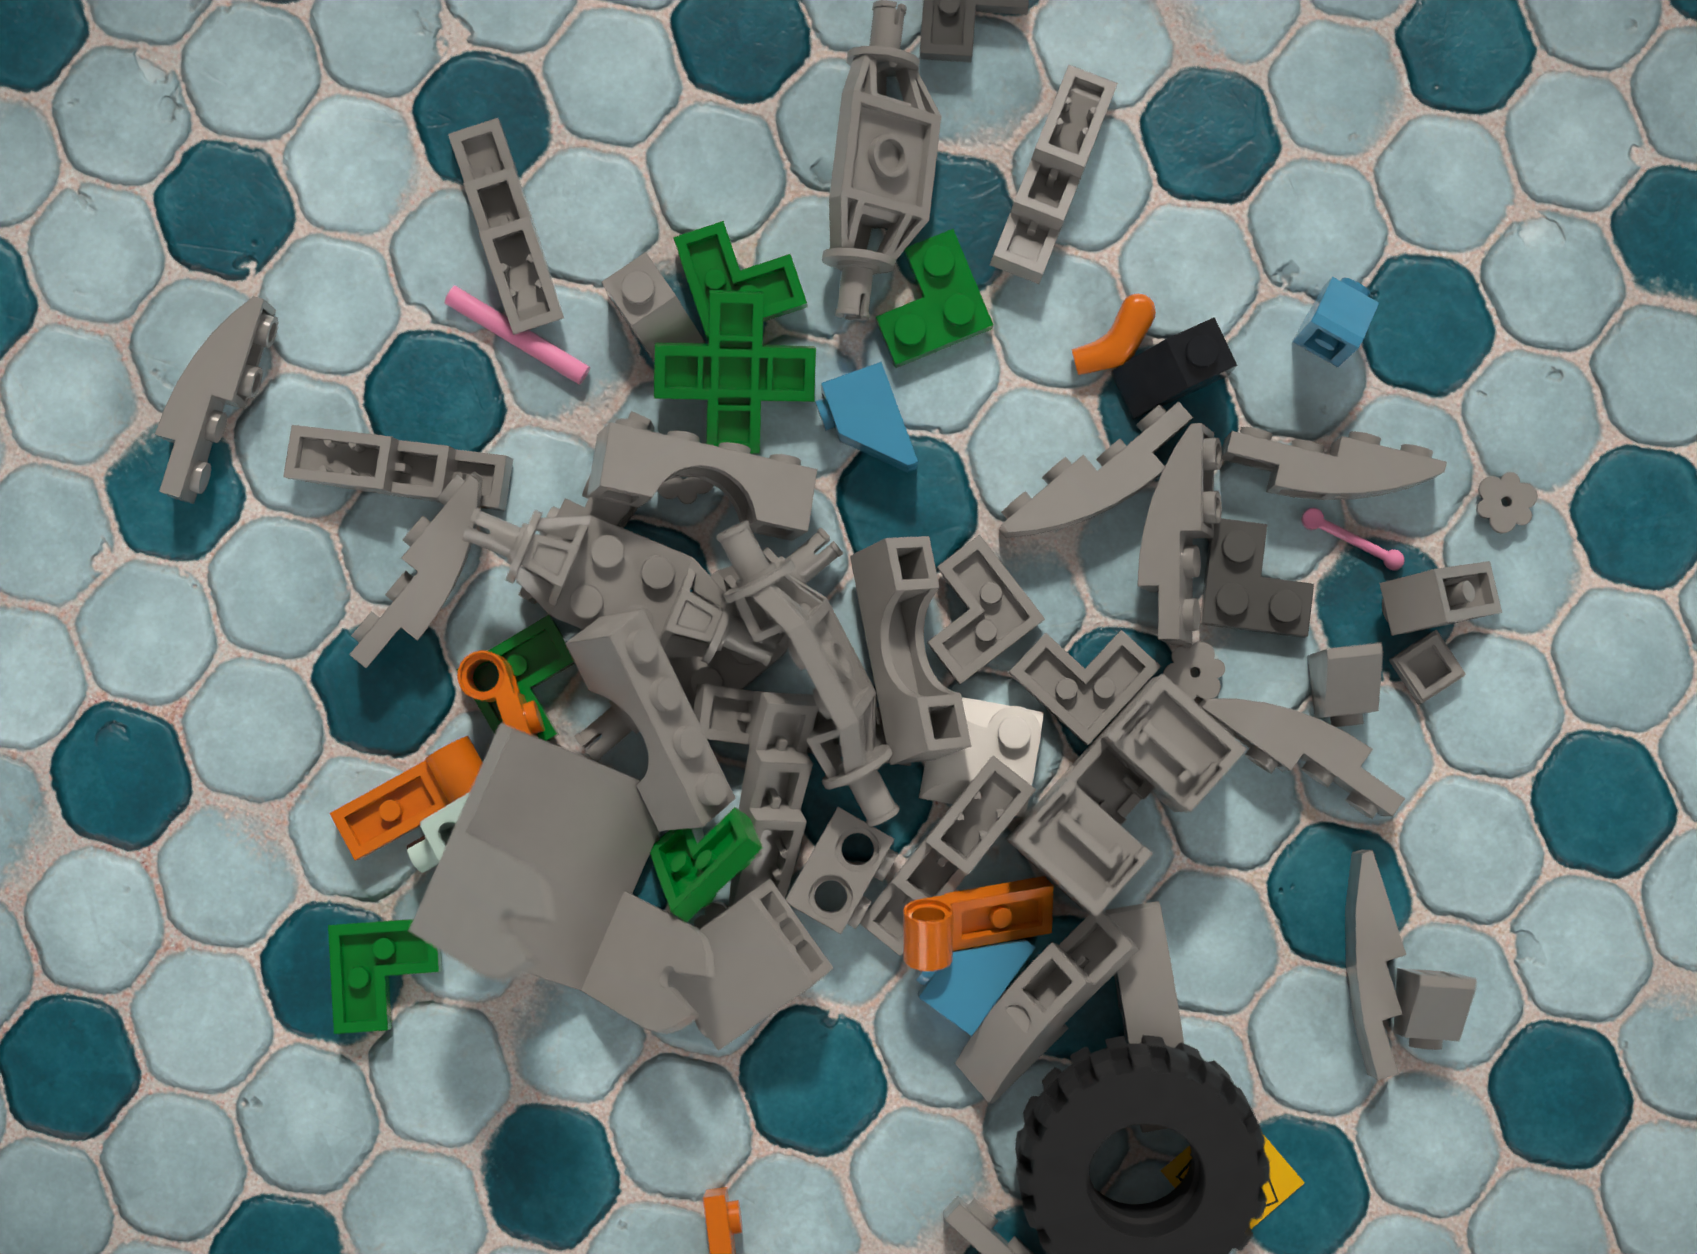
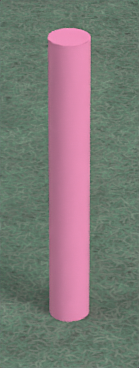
M453 286L447 294L444 302L446 305L580 385L588 375L590 366L532 331L527 330L513 335L507 316L459 287Z

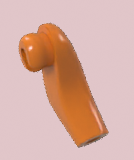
M1145 294L1129 295L1123 301L1111 328L1104 336L1094 342L1072 349L1078 375L1118 367L1134 356L1155 319L1156 309L1150 297Z

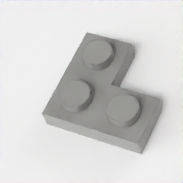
M980 534L937 567V570L967 607L968 611L930 639L927 644L960 685L1045 620Z
M1122 630L1116 634L1086 668H1083L1057 642L1045 633L1008 673L1087 746L1161 666Z

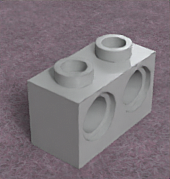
M838 807L785 899L786 902L839 934L843 932L847 924L856 929L872 902L863 896L871 880L875 877L883 882L898 856V853L889 849L895 839L873 826H868L866 822ZM854 833H862L868 836L874 846L873 855L870 860L861 865L849 863L842 854L843 841ZM830 880L839 882L847 892L845 905L833 912L823 910L817 904L815 898L817 887L821 883Z

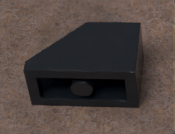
M1215 317L1161 341L1111 370L1110 373L1133 420L1151 412L1160 404L1164 406L1228 377L1237 367V363Z

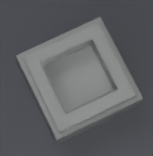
M1437 630L1430 632L1389 659V662L1417 704L1424 703L1466 675Z

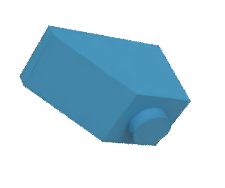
M1332 276L1320 291L1292 342L1339 367L1360 347L1379 302L1368 297L1370 291L1359 282L1350 278H1342L1340 281Z
M882 361L821 383L824 398L816 400L815 404L825 431L835 428L840 442L900 470L910 472L917 469L918 460Z
M1022 938L953 951V960L948 967L937 971H921L916 981L923 986L917 993L918 997L972 1036L1035 949V946Z

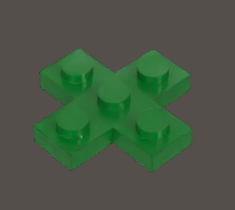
M709 290L708 344L654 342V399L707 400L706 444L719 447V444L724 442L738 443L751 449L750 454H760L761 401H815L816 348L815 346L763 345V291Z

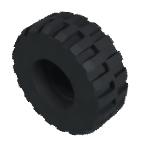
M1143 1035L1141 1043L1127 1044L1124 1036L1106 1039L1107 1048L1090 1053L1087 1046L1070 1055L1072 1064L1063 1072L1059 1068L1054 1067L1042 1080L1043 1092L1039 1097L1031 1096L1023 1111L1025 1123L1023 1129L1017 1131L1015 1152L1017 1157L1016 1173L1024 1212L1030 1227L1037 1230L1040 1244L1048 1254H1229L1234 1248L1238 1251L1244 1249L1253 1236L1249 1226L1251 1219L1258 1220L1262 1218L1266 1207L1267 1197L1263 1191V1185L1270 1181V1161L1264 1150L1266 1141L1244 1093L1241 1088H1237L1232 1082L1229 1073L1215 1060L1205 1061L1202 1059L1199 1050L1182 1042L1176 1045V1048L1166 1046L1162 1037ZM1156 1124L1171 1128L1183 1135L1191 1148V1164L1181 1183L1166 1196L1149 1203L1126 1204L1112 1200L1094 1188L1089 1174L1091 1160L1100 1145L1117 1131L1132 1125Z

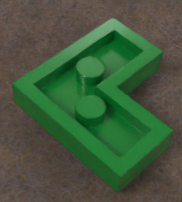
M724 221L673 237L707 340L709 290L763 291V322L808 308L791 254L740 270Z
M954 229L906 247L904 254L922 298L880 314L875 318L895 369L992 330L994 326Z
M550 615L545 616L488 650L504 657L510 663L520 693L524 694L526 702L533 700L536 702L545 731L537 733L539 739L547 742L558 736L559 733L533 691V688L575 664L566 645L567 641ZM486 661L478 665L473 674L474 684L481 692L491 690L499 680L498 668L492 661ZM474 699L493 733L496 734L500 723H503L497 702Z
M734 807L706 836L702 827L669 830L653 845L650 855L671 913L687 923L701 908L708 906L715 899L717 893L739 871L746 869L763 847L750 817Z
M414 919L328 925L334 1034L387 1031L392 1029L389 976L442 971L441 950L409 931Z

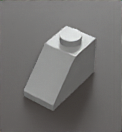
M646 252L602 281L607 295L653 362L654 342L706 344L680 301Z
M1490 561L1438 568L1380 583L1383 596L1382 611L1385 619L1389 622L1392 636L1502 613Z
M1382 643L1329 648L1307 655L1315 718L1330 717L1331 725L1334 727L1364 724L1363 714L1379 710L1383 659Z
M1397 968L1396 995L1403 1014L1394 1017L1393 1033L1408 1037L1409 1047L1442 1050L1443 1040L1460 1041L1476 991V979L1446 971Z

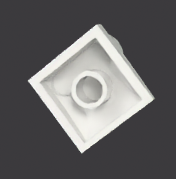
M962 697L972 747L935 760L925 761L919 798L953 804L993 755L1032 786L1044 712L1020 706H1009ZM1029 799L1016 814L1017 817L1025 818Z

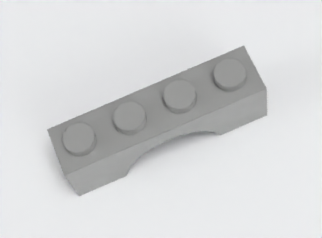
M617 419L615 423L610 422L597 434L587 497L639 508L655 495L664 481L677 477H694L710 482L718 487L732 502L739 522L748 520L749 527L753 533L793 541L808 532L817 469L801 466V460L797 457L785 454H773L769 458L750 454L751 449L738 443L724 442L720 443L719 447L699 442V436L685 431H669L667 435L647 431V424L633 419Z
M929 536L885 538L851 555L852 570L886 743L893 752V755L889 758L890 764L935 760L972 747L961 693L951 691L939 682L929 665L925 651V617L932 598L940 588Z
M644 609L599 617L566 642L588 690L603 695L619 705L632 718L644 738L649 763L644 778L636 786L659 831L704 827L736 799Z

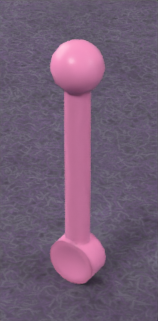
M1310 508L1302 515L1301 520L1305 528L1309 530L1320 528L1383 560L1385 566L1390 570H1398L1404 565V556L1400 551H1387L1325 520L1322 511L1317 508Z

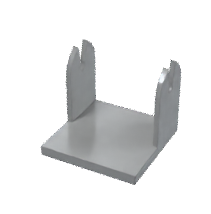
M500 723L409 931L481 976L505 982L519 977L526 972L581 990L641 1027L663 1034L682 1030L699 1017L697 1012L676 989L668 987L670 973L674 970L682 975L715 979L714 954L708 938L698 928L632 894L659 834V830L636 786L641 780Z

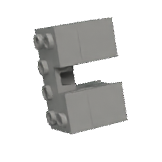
M1164 674L1159 675L1145 683L1005 839L1081 909L1097 917L1153 855L1149 849L1140 844L1121 826L1127 820L1125 817L1141 799H1146L1153 792L1172 811L1191 812L1247 749Z

